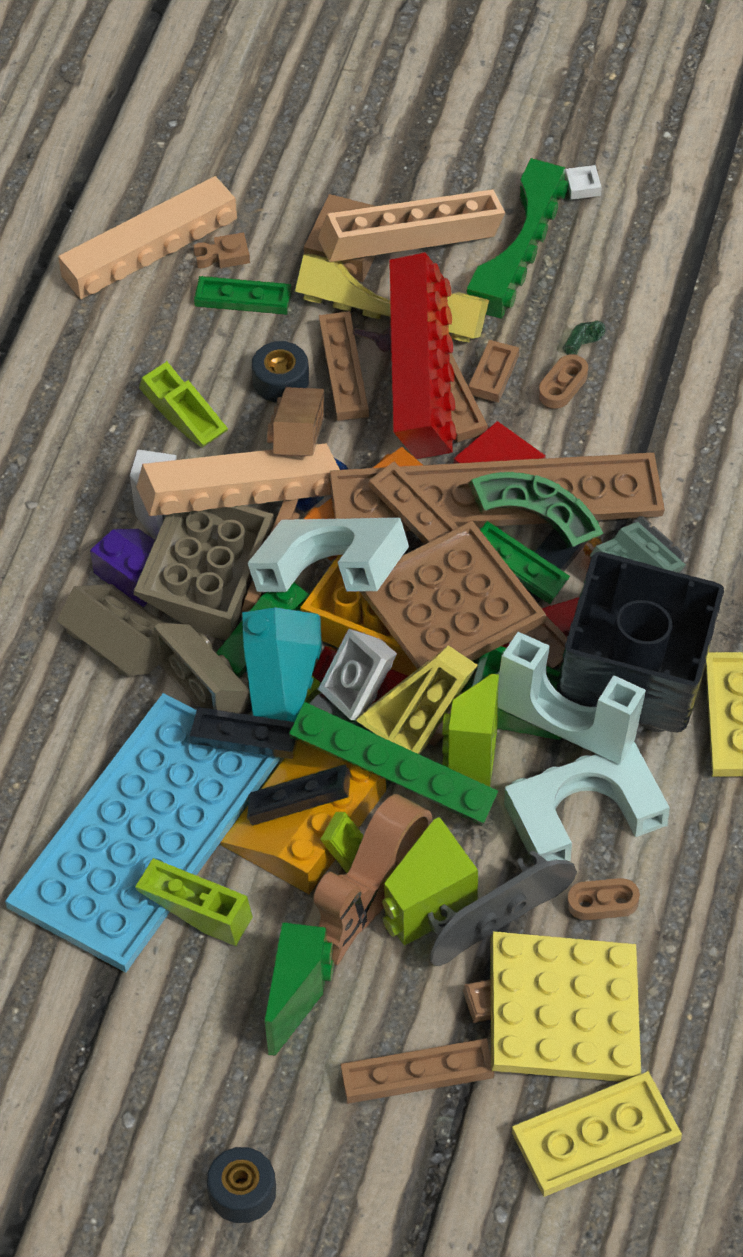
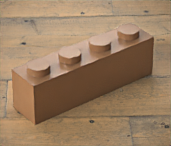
M286 387L283 396L277 398V406H274V414L271 415V423H268L267 442L273 443V454L313 456L324 420V389Z

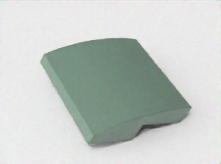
M639 522L621 528L614 539L597 545L590 555L592 557L595 552H605L678 573L686 565Z

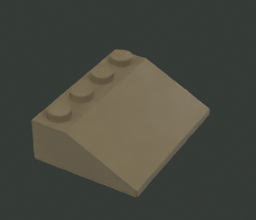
M241 505L166 515L134 589V595L179 622L190 624L196 632L226 641L236 628L244 600L253 580L248 562L271 534L273 514Z

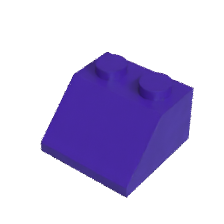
M139 528L113 529L90 550L94 574L106 583L114 585L144 607L148 603L135 596L134 589L155 540Z

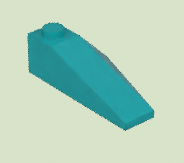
M276 607L242 612L243 642L253 716L295 722L305 701L307 691L311 689L313 682L311 676L316 659H319L322 650L320 615Z

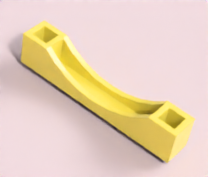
M315 254L303 255L295 292L304 294V300L322 303V299L333 301V307L337 309L351 311V308L355 307L363 309L362 315L380 319L381 314L391 317L390 299L381 297L360 284L344 267L341 261L329 262L326 257ZM460 292L453 293L448 297V306L452 313V325H449L452 339L470 342L471 338L474 339L481 336L489 300Z

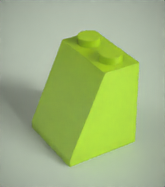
M440 817L431 822L384 883L385 899L382 900V904L385 909V917H383V923L392 937L397 935L405 946L432 931L428 923L429 913L433 912L434 918L438 921L446 919L445 916L440 914V906L445 904L457 913L478 900V869Z

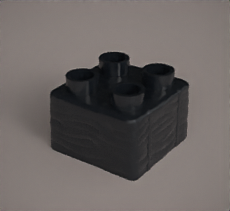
M595 552L589 563L584 586L564 646L557 682V692L576 704L586 707H597L598 699L614 675L646 690L639 719L641 726L654 732H682L687 728L695 704L724 595V587L714 581L666 570L605 552Z

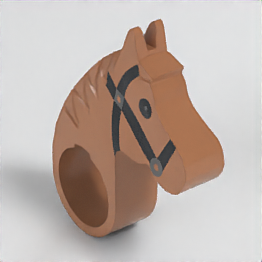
M394 794L387 798L373 815L349 872L339 876L333 872L326 873L315 890L314 904L319 909L321 915L319 927H326L327 942H333L332 960H334L335 965L341 962L356 936L383 910L382 900L385 899L384 883L432 822V814L429 810L399 794Z

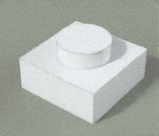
M596 165L565 169V179L569 182L568 190L571 200L601 196V184Z

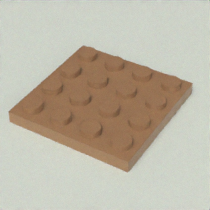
M473 521L403 555L378 591H359L417 669L448 645L473 661L513 640L517 632L525 634L546 623L545 612Z

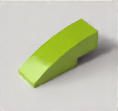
M168 361L142 377L139 389L168 421L201 448L228 431L227 426L189 380L184 382Z

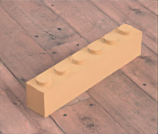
M214 176L59 255L61 277L80 299L97 293L102 288L124 279L127 275L151 265L154 261L174 253L185 245L201 239L214 230L236 220V199L223 183Z
M491 189L328 213L318 240L328 261L334 262L495 237L505 211L494 190Z
M326 443L317 444L313 456L273 454L272 449L142 464L136 488L149 516L170 515L173 513L331 495L329 483L330 470L340 469Z

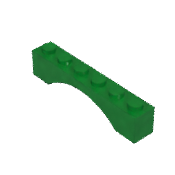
M530 158L520 179V202L526 215L523 229L516 240L504 252L477 267L467 287L468 295L489 300L486 315L502 319L506 309L513 307L517 294L516 288L518 285L522 286L526 279V267L528 263H534L538 250L537 244L539 241L543 242L546 238L548 231L547 223L549 219L554 220L556 217L559 198L564 199L566 196L569 182L565 180V167Z
M306 702L303 703L289 733L290 738L393 782L481 826L484 824L498 793L496 789Z

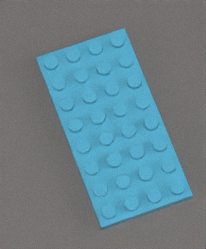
M163 693L6 899L7 909L126 973L170 913V911L141 894L135 888L151 860L154 858L197 875L248 805L250 793L259 790L280 761V757L190 743V733L197 710Z

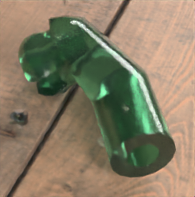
M596 320L576 325L562 347L564 353L576 355L583 344L601 340L606 333L605 324Z

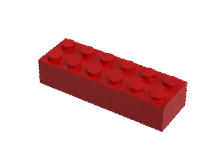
M426 252L390 259L393 432L416 459L453 453L452 440L456 439V428L451 411L455 410V399L451 392L450 382L454 381V370L450 363V353H453V342L449 335V325H452V313L448 306V297L451 296V285L448 278H444L440 273L438 264L433 263Z

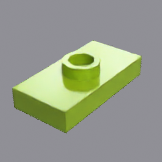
M335 812L320 840L345 872L348 873L364 835L346 812Z

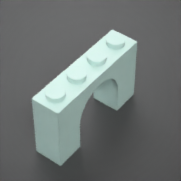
M401 518L281 520L250 559L248 566L257 592H287L300 573L310 564L326 557L343 555L338 561V566L346 591H378L409 545Z
M517 632L502 655L499 672L498 708L617 764H621L635 741L646 690L613 675L598 699L597 707H586L576 704L557 692L547 678L546 664L550 646Z
M635 742L631 745L621 764H617L598 754L592 756L584 755L573 763L562 767L548 768L542 774L528 779L520 778L505 786L504 806L528 854L534 850L547 861L556 859L571 861L572 842L557 815L556 808L564 798L576 792L595 791L613 799L620 807L635 837L668 826L670 807Z

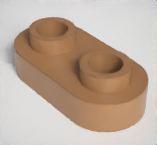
M573 354L561 357L539 385V399L541 403L549 408L566 406L587 380L588 363L581 356Z
M624 878L579 882L569 890L567 906L569 912L581 920L625 917L637 910L640 892L634 882ZM618 898L625 899L627 902L619 904L615 900ZM589 902L591 906L583 907L580 903Z

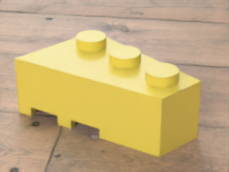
M448 645L368 707L356 721L376 735L420 754L443 721L444 713H448L453 699L458 697L476 669L477 664Z

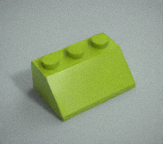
M499 674L489 675L453 699L451 714L444 713L442 735H444L442 753L444 754L443 766L491 787L497 737Z

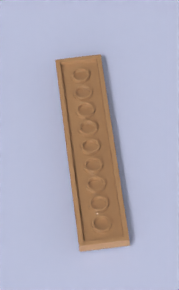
M654 453L400 467L458 527L471 521L477 527H482L486 521L495 526L548 523L533 513L515 508H497L480 513L468 482L474 478L498 472L538 475L558 483L577 499L579 498L591 511L596 520L638 518L639 516L661 517L665 511ZM386 467L330 470L329 483L334 519L399 518L368 487L369 480ZM401 520L404 531H411L408 528V526Z

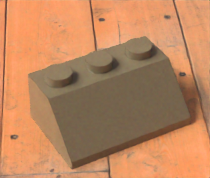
M112 584L73 587L57 619L60 624L67 628L66 632L70 636L86 642L91 646L90 650L95 655L107 658L116 665L115 669L119 673L128 677L149 674L159 665L154 626L164 622Z
M158 623L154 626L159 665L197 707L247 714L252 711L249 683L245 678H238L234 674L229 661L223 655L218 656L212 650L210 641L203 633L198 634L190 624Z

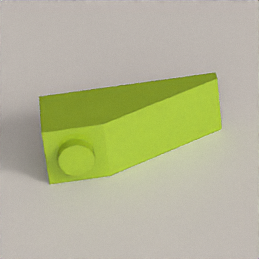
M154 858L135 886L138 892L204 934L234 946L238 944L253 918L246 895Z

